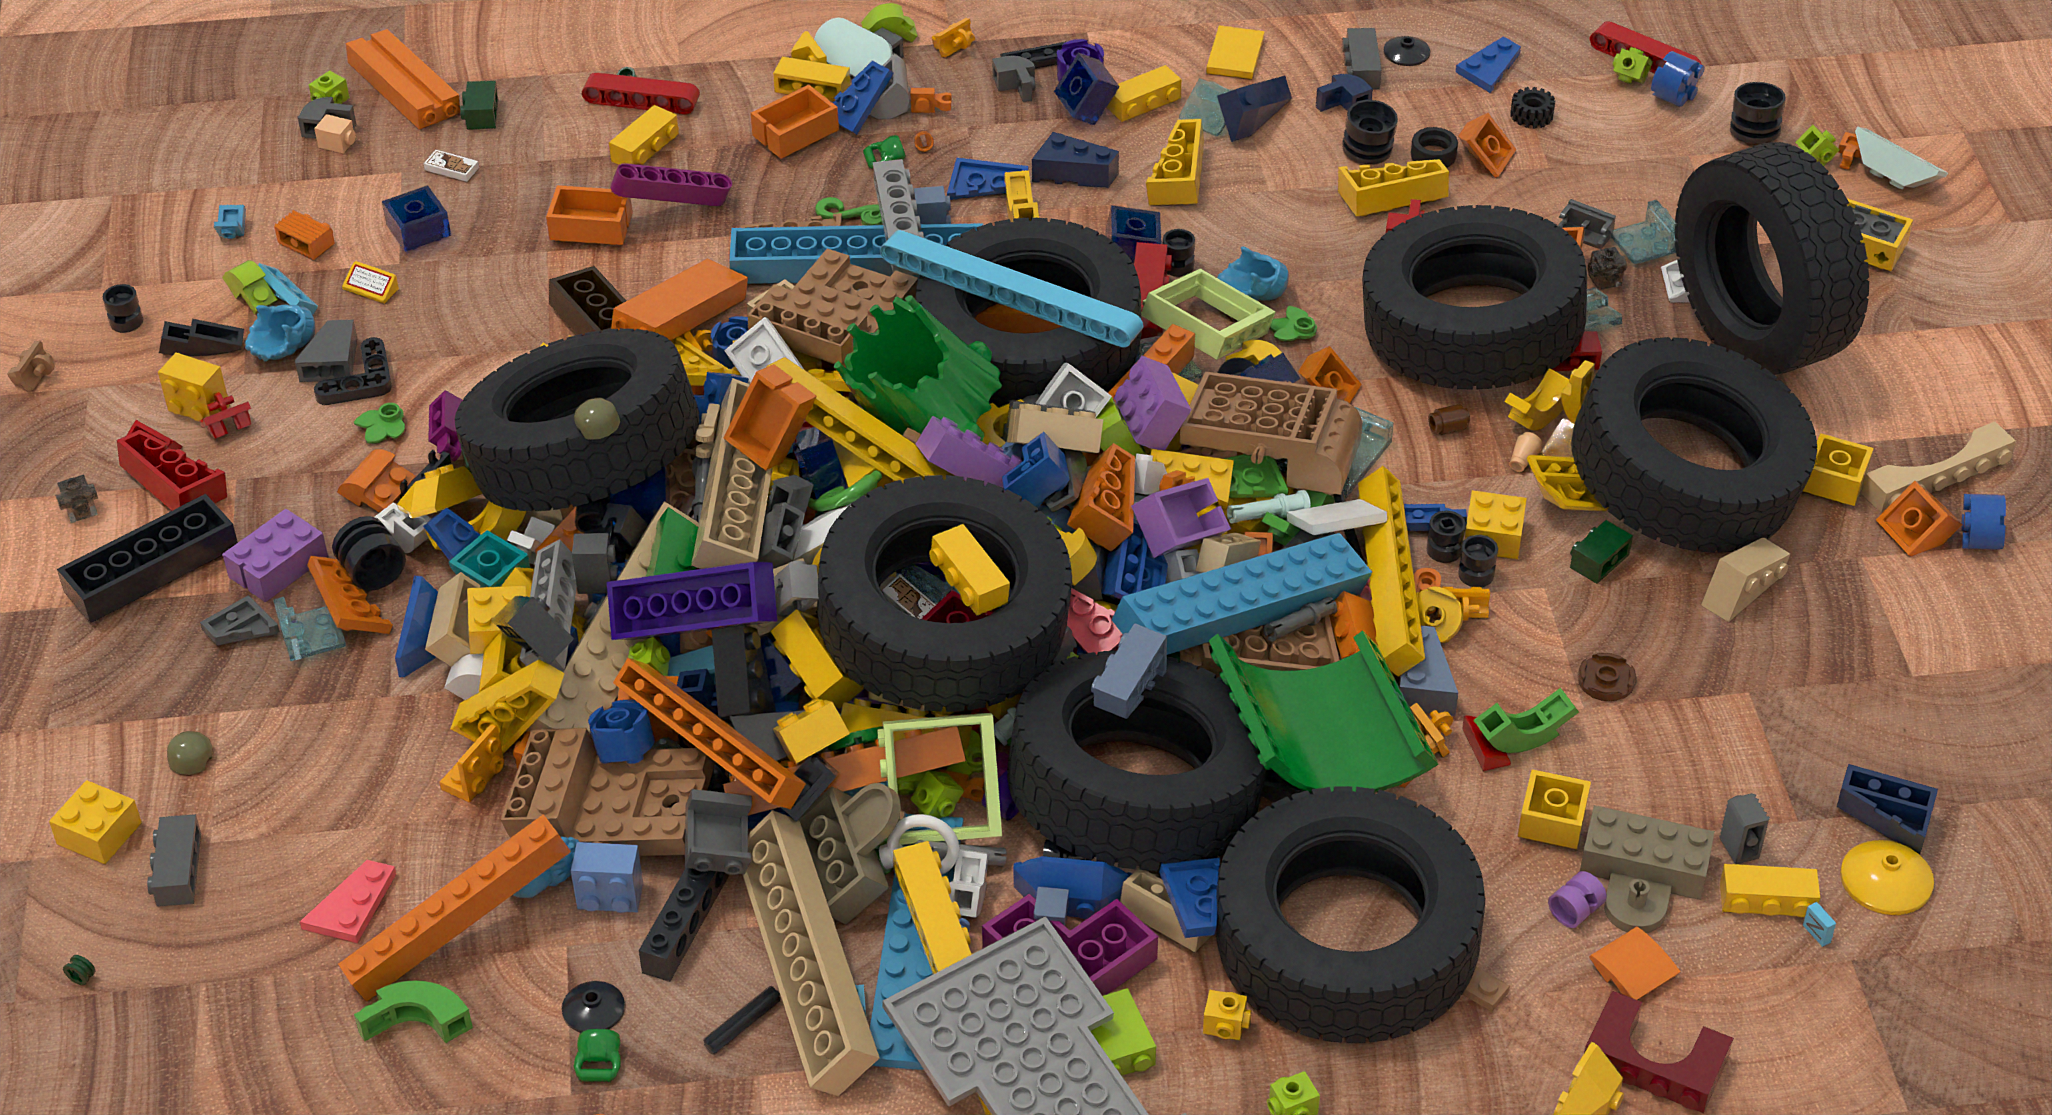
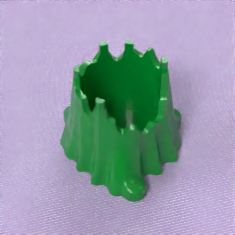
M912 295L905 298L906 301L895 297L893 301L895 310L883 311L879 305H873L870 308V313L878 324V329L874 333L860 330L855 323L847 327V331L853 337V352L845 357L844 363L846 368L839 361L834 364V368L839 372L863 410L902 436L907 428L922 434L932 416H935L940 420L943 417L952 420L958 425V429L964 433L968 429L980 436V441H983L984 432L976 422L981 415L992 408L989 404V399L1002 386L998 379L1000 371L990 362L992 351L984 342L975 341L969 345L966 344L917 302Z

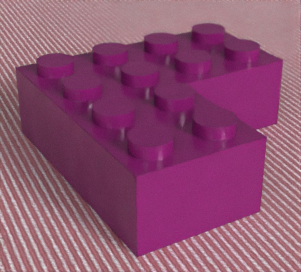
M1028 894L983 924L982 949L1038 921L1039 919L1034 918L1036 899ZM1118 899L1072 930H1068L1060 921H1049L1102 996L1107 995L1157 960L1158 935Z

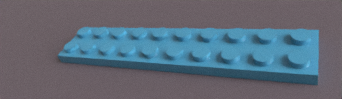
M905 814V817L918 814ZM947 816L938 818L951 828L963 827L964 825L962 817ZM914 827L907 831L928 830L931 828ZM903 844L902 846L907 847L914 844ZM955 865L942 875V877L947 876L949 883L954 879ZM894 873L870 1031L879 1055V1059L872 1066L924 1070L882 1007L883 1000L933 975L897 876Z

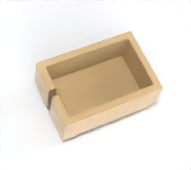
M1020 404L1019 409H1011L1007 442L1026 445L1042 432H1045L1058 448L1079 450L1084 453H1099L1103 419H1096V413L1079 411L1074 412V415H1068V409L1052 407L1047 408L1046 412L1041 411V406Z
M461 572L439 588L425 647L426 651L451 667L460 658L470 654L468 601L464 604L462 602L468 598L467 588H480L478 583Z

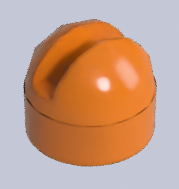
M921 131L916 134L914 144L918 150L928 151L933 147L934 140L929 132ZM921 135H925L927 146H922Z

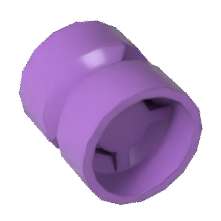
M1580 871L1565 886L1559 888L1549 897V909L1561 924L1569 928H1576L1590 913H1593L1606 902V890L1594 875L1586 871Z

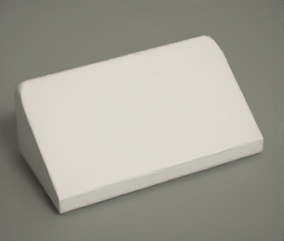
M1677 260L1662 266V274L1670 303L1689 302L1687 297L1689 292H1685L1681 279L1684 275L1680 274Z

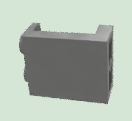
M691 790L685 805V868H693L698 871H721L730 875L746 873L751 862V853H748V814L752 807V796Z

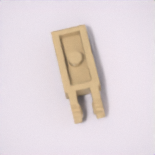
M709 404L707 413H702L701 424H699V429L696 431V440L703 442V444L696 447L697 457L709 458L712 456L720 414L719 404Z

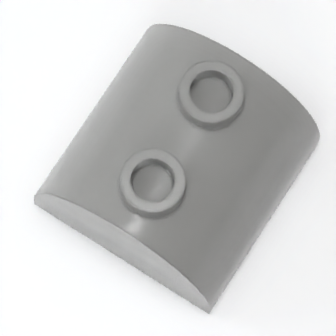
M895 53L882 65L894 74L869 114L874 118H895L902 113H906L911 106L906 64Z

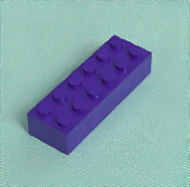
M748 562L607 582L611 640H637L715 630L742 624L755 625L778 622L773 563Z

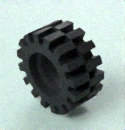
M1525 87L1524 91L1519 89L1517 93L1513 94L1510 116L1514 122L1518 121V125L1525 124L1526 128H1529V125H1532L1533 128H1537V125L1541 128L1545 127V124L1549 125L1553 120L1555 97L1551 96L1549 91L1544 93L1545 89L1542 88L1540 91L1537 90V87H1533L1532 90L1529 87Z

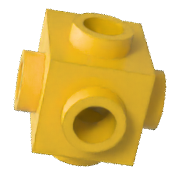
M1209 990L1204 1012L1203 1034L1218 1036L1222 1039L1240 1040L1243 1028L1249 1029L1252 1010L1246 1009L1247 996L1238 995L1234 992Z

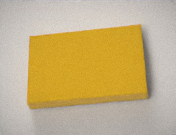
M1219 25L1207 63L1206 73L1253 79L1265 31Z

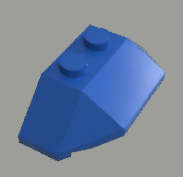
M1133 519V533L1113 551H1109L1107 556L1102 594L1119 602L1123 596L1166 584L1168 563L1164 555L1153 557L1141 527L1135 519Z
M414 576L395 655L399 677H406L437 658L426 651L425 647L438 591L422 576Z
M1045 856L1029 859L1023 863H1014L1013 867L1014 888L1023 897L1030 894L1036 899L1038 887L1069 889L1067 916L1088 919L1116 899L1121 901L1123 882L1133 874L1130 872L1126 873L1122 869L1110 866L1105 862Z

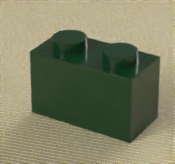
M496 81L467 82L466 91H462L463 106L460 107L461 120H466L467 130L496 129L499 100Z
M1605 520L1598 527H1593L1587 537L1581 542L1577 541L1570 551L1572 556L1570 568L1598 584L1630 555L1633 535Z

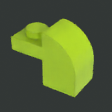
M885 3L878 5L861 22L862 28L872 33L880 28H884L910 42H913L917 37L914 21L903 15L902 6L898 4Z
M251 260L225 272L222 277L234 297L237 299L243 296L254 314L258 312L256 306L264 305L269 307L278 300L265 281L264 277L266 275L263 270Z

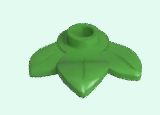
M1293 306L1287 307L1286 318L1273 319L1270 329L1275 332L1274 338L1281 341H1293L1298 338L1308 339L1317 333V325L1308 316V313Z
M386 403L379 410H369L355 419L354 425L367 429L365 433L367 443H379L385 440L387 436L398 438L403 434L405 430V424L402 421L404 413L397 404Z

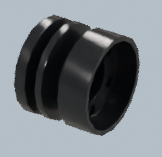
M1749 82L1738 86L1734 91L1733 112L1730 121V132L1741 141L1751 144H1763L1776 140L1781 134L1782 114L1784 113L1786 101L1783 90L1766 82Z
M1377 100L1358 101L1350 106L1347 112L1346 129L1342 141V148L1347 157L1355 162L1372 165L1387 160L1393 150L1394 135L1398 123L1395 110L1388 104Z
M372 516L358 517L345 524L334 537L332 544L333 554L346 570L351 580L360 589L372 591L386 587L396 580L404 570L406 563L405 552L378 518Z

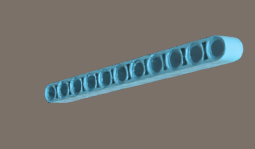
M902 230L895 231L880 247V255L886 262L1119 347H1128L1143 329L1141 318L1133 312Z

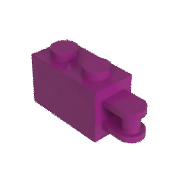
M445 390L429 405L428 442L437 446V453L447 452L450 454L451 460L456 461L460 457L462 449L457 437L455 415L463 400Z

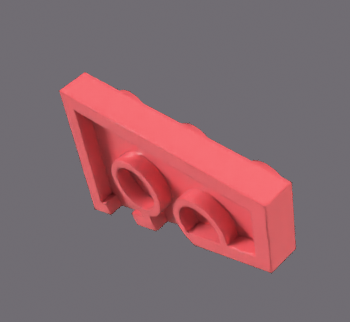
M1071 588L1067 626L1072 630V636L1076 643L1086 654L1095 652L1097 655L1099 651L1113 650L1116 652L1119 649V642L1123 634L1112 621L1115 611L1112 609L1108 610L1095 603L1088 596Z
M366 860L300 921L301 929L358 943L396 876L395 866Z

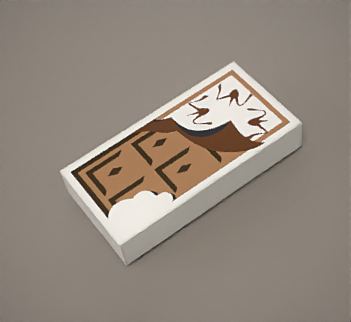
M435 150L424 162L425 171L467 182L479 169V164L476 160Z
M900 574L882 590L883 595L893 606L903 613L921 619L936 605Z

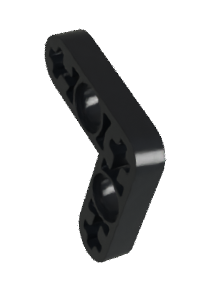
M377 337L365 339L361 343L365 373L318 382L314 386L316 401L321 405H332L383 396L389 393L392 389L383 340ZM376 349V354L371 355V350ZM378 364L382 365V366L379 367V368H374V369L370 368V367L373 366V365H378ZM359 386L357 389L347 390L348 387Z

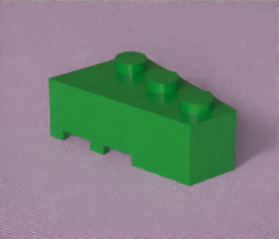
M667 507L657 521V532L651 549L652 555L646 577L696 570L697 568L691 565L698 526L670 507Z

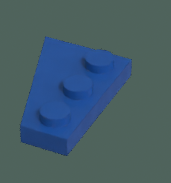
M1503 36L1457 64L1455 73L1492 93L1494 85L1503 78L1505 70L1509 69L1520 55L1521 46Z
M872 60L852 80L850 87L843 93L839 92L834 97L835 101L833 104L838 107L839 125L857 135L894 73Z
M1220 858L1163 863L1160 866V876L1185 938L1215 935L1217 926L1216 895Z

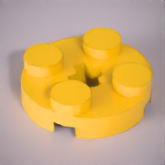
M1429 587L1420 593L1417 592L1420 625L1435 627L1440 643L1449 642L1458 633L1463 623L1461 603L1454 594L1441 587ZM1435 608H1439V614L1442 616L1441 619L1430 623L1431 618L1427 616L1428 611L1433 612Z

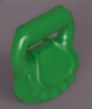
M892 135L884 141L873 143L863 150L867 165L871 169H873V162H877L873 150L878 149L881 154L882 160L878 162L906 158L902 143L897 135Z
M589 1029L579 1034L577 1040L578 1052L575 1056L573 1067L577 1078L582 1082H611L616 1078L621 1068L619 1053L621 1038L617 1032L608 1029ZM587 1061L588 1063L611 1062L613 1068L582 1069V1065Z

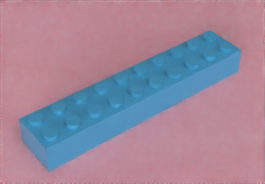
M983 223L921 224V231L918 232H923L925 239L946 245L947 242L955 237H961V234L973 228L977 231V227L982 226ZM883 225L731 229L730 269L747 276V284L780 283L784 279L790 283H798L827 248L849 255L850 264L889 277L893 274L891 264L886 262L880 255V247L886 242ZM920 274L911 276L917 277L919 279Z
M1336 533L1123 596L1112 621L1122 634L1125 632L1129 633L1135 623L1166 635L1168 655L1207 643L1216 634L1223 638L1274 622L1300 610L1304 604L1316 603L1328 596L1332 597V601H1334L1343 591L1358 596L1365 587L1372 571L1340 533Z

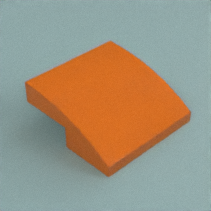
M1639 927L1633 928L1589 956L1607 983L1613 980L1623 995L1636 1000L1644 997L1681 972L1667 953Z

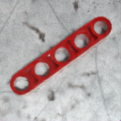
M1610 21L1600 25L1589 38L1593 48L1613 57L1620 54L1622 49L1629 51L1630 47L1643 51V56L1649 57L1653 62L1649 72L1654 74L1658 66L1663 68L1667 62L1663 59L1671 51L1695 60L1702 65L1699 58Z
M592 73L589 75L581 95L585 101L591 104L649 110L652 106L656 105L672 113L690 114L695 108L700 91L697 86L691 83Z

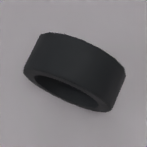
M1427 127L1421 129L1412 138L1410 153L1412 160L1440 159L1447 168L1456 160L1458 140L1452 132L1444 128ZM1434 145L1442 147L1445 150L1431 151L1423 147Z

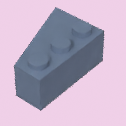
M1134 623L1129 633L1125 632L1122 635L1119 649L1115 655L1111 654L1108 657L1103 674L1101 676L1098 675L1092 684L1091 692L1094 693V706L1127 719L1143 700L1141 694L1144 689L1152 690L1155 686V682L1152 681L1155 676L1160 675L1163 677L1166 673L1167 636Z
M1421 626L1425 659L1401 675L1399 688L1409 707L1418 703L1425 713L1430 714L1432 711L1437 710L1438 713L1449 712L1451 716H1455L1458 690L1435 627Z

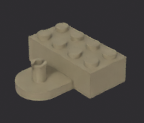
M881 783L869 784L853 797L831 786L815 800L799 819L832 918L844 924H848L889 888L875 848L892 833L897 822L901 820L899 819L901 804L898 794Z
M1594 805L1580 871H1586L1595 877L1609 880L1604 910L1607 918L1614 926L1625 932L1639 927L1645 933H1649L1659 928L1664 922L1670 893L1701 900L1715 831Z

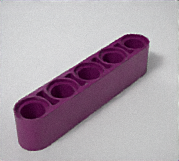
M620 164L616 169L610 189L620 197L722 206L732 187V181L728 176L721 173Z

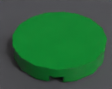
M883 726L852 732L827 746L828 751H839L846 749V747L875 742V740H878V729H883Z

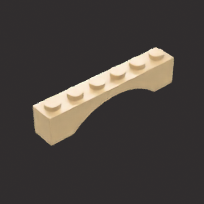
M1992 422L1975 429L1967 445L1956 455L1945 461L1917 467L1886 465L1866 473L1861 494L1883 513L1914 481L1918 482L1929 493L1940 491L1956 482H1962L1966 478L1978 473H1984L1988 469L2000 464H2006L2012 458L2016 440L1996 422Z

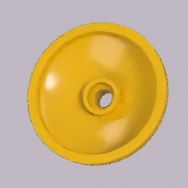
M1872 840L1858 844L1848 851L1841 865V881L1851 898L1861 906L1881 914L1904 915L1914 912L1928 902L1934 888L1933 873L1925 859L1913 849L1893 841Z

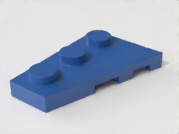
M956 158L947 196H950V200L1006 193L1004 172L1027 171L1029 168L1025 165Z
M448 508L441 510L423 525L449 560L480 536L472 525Z

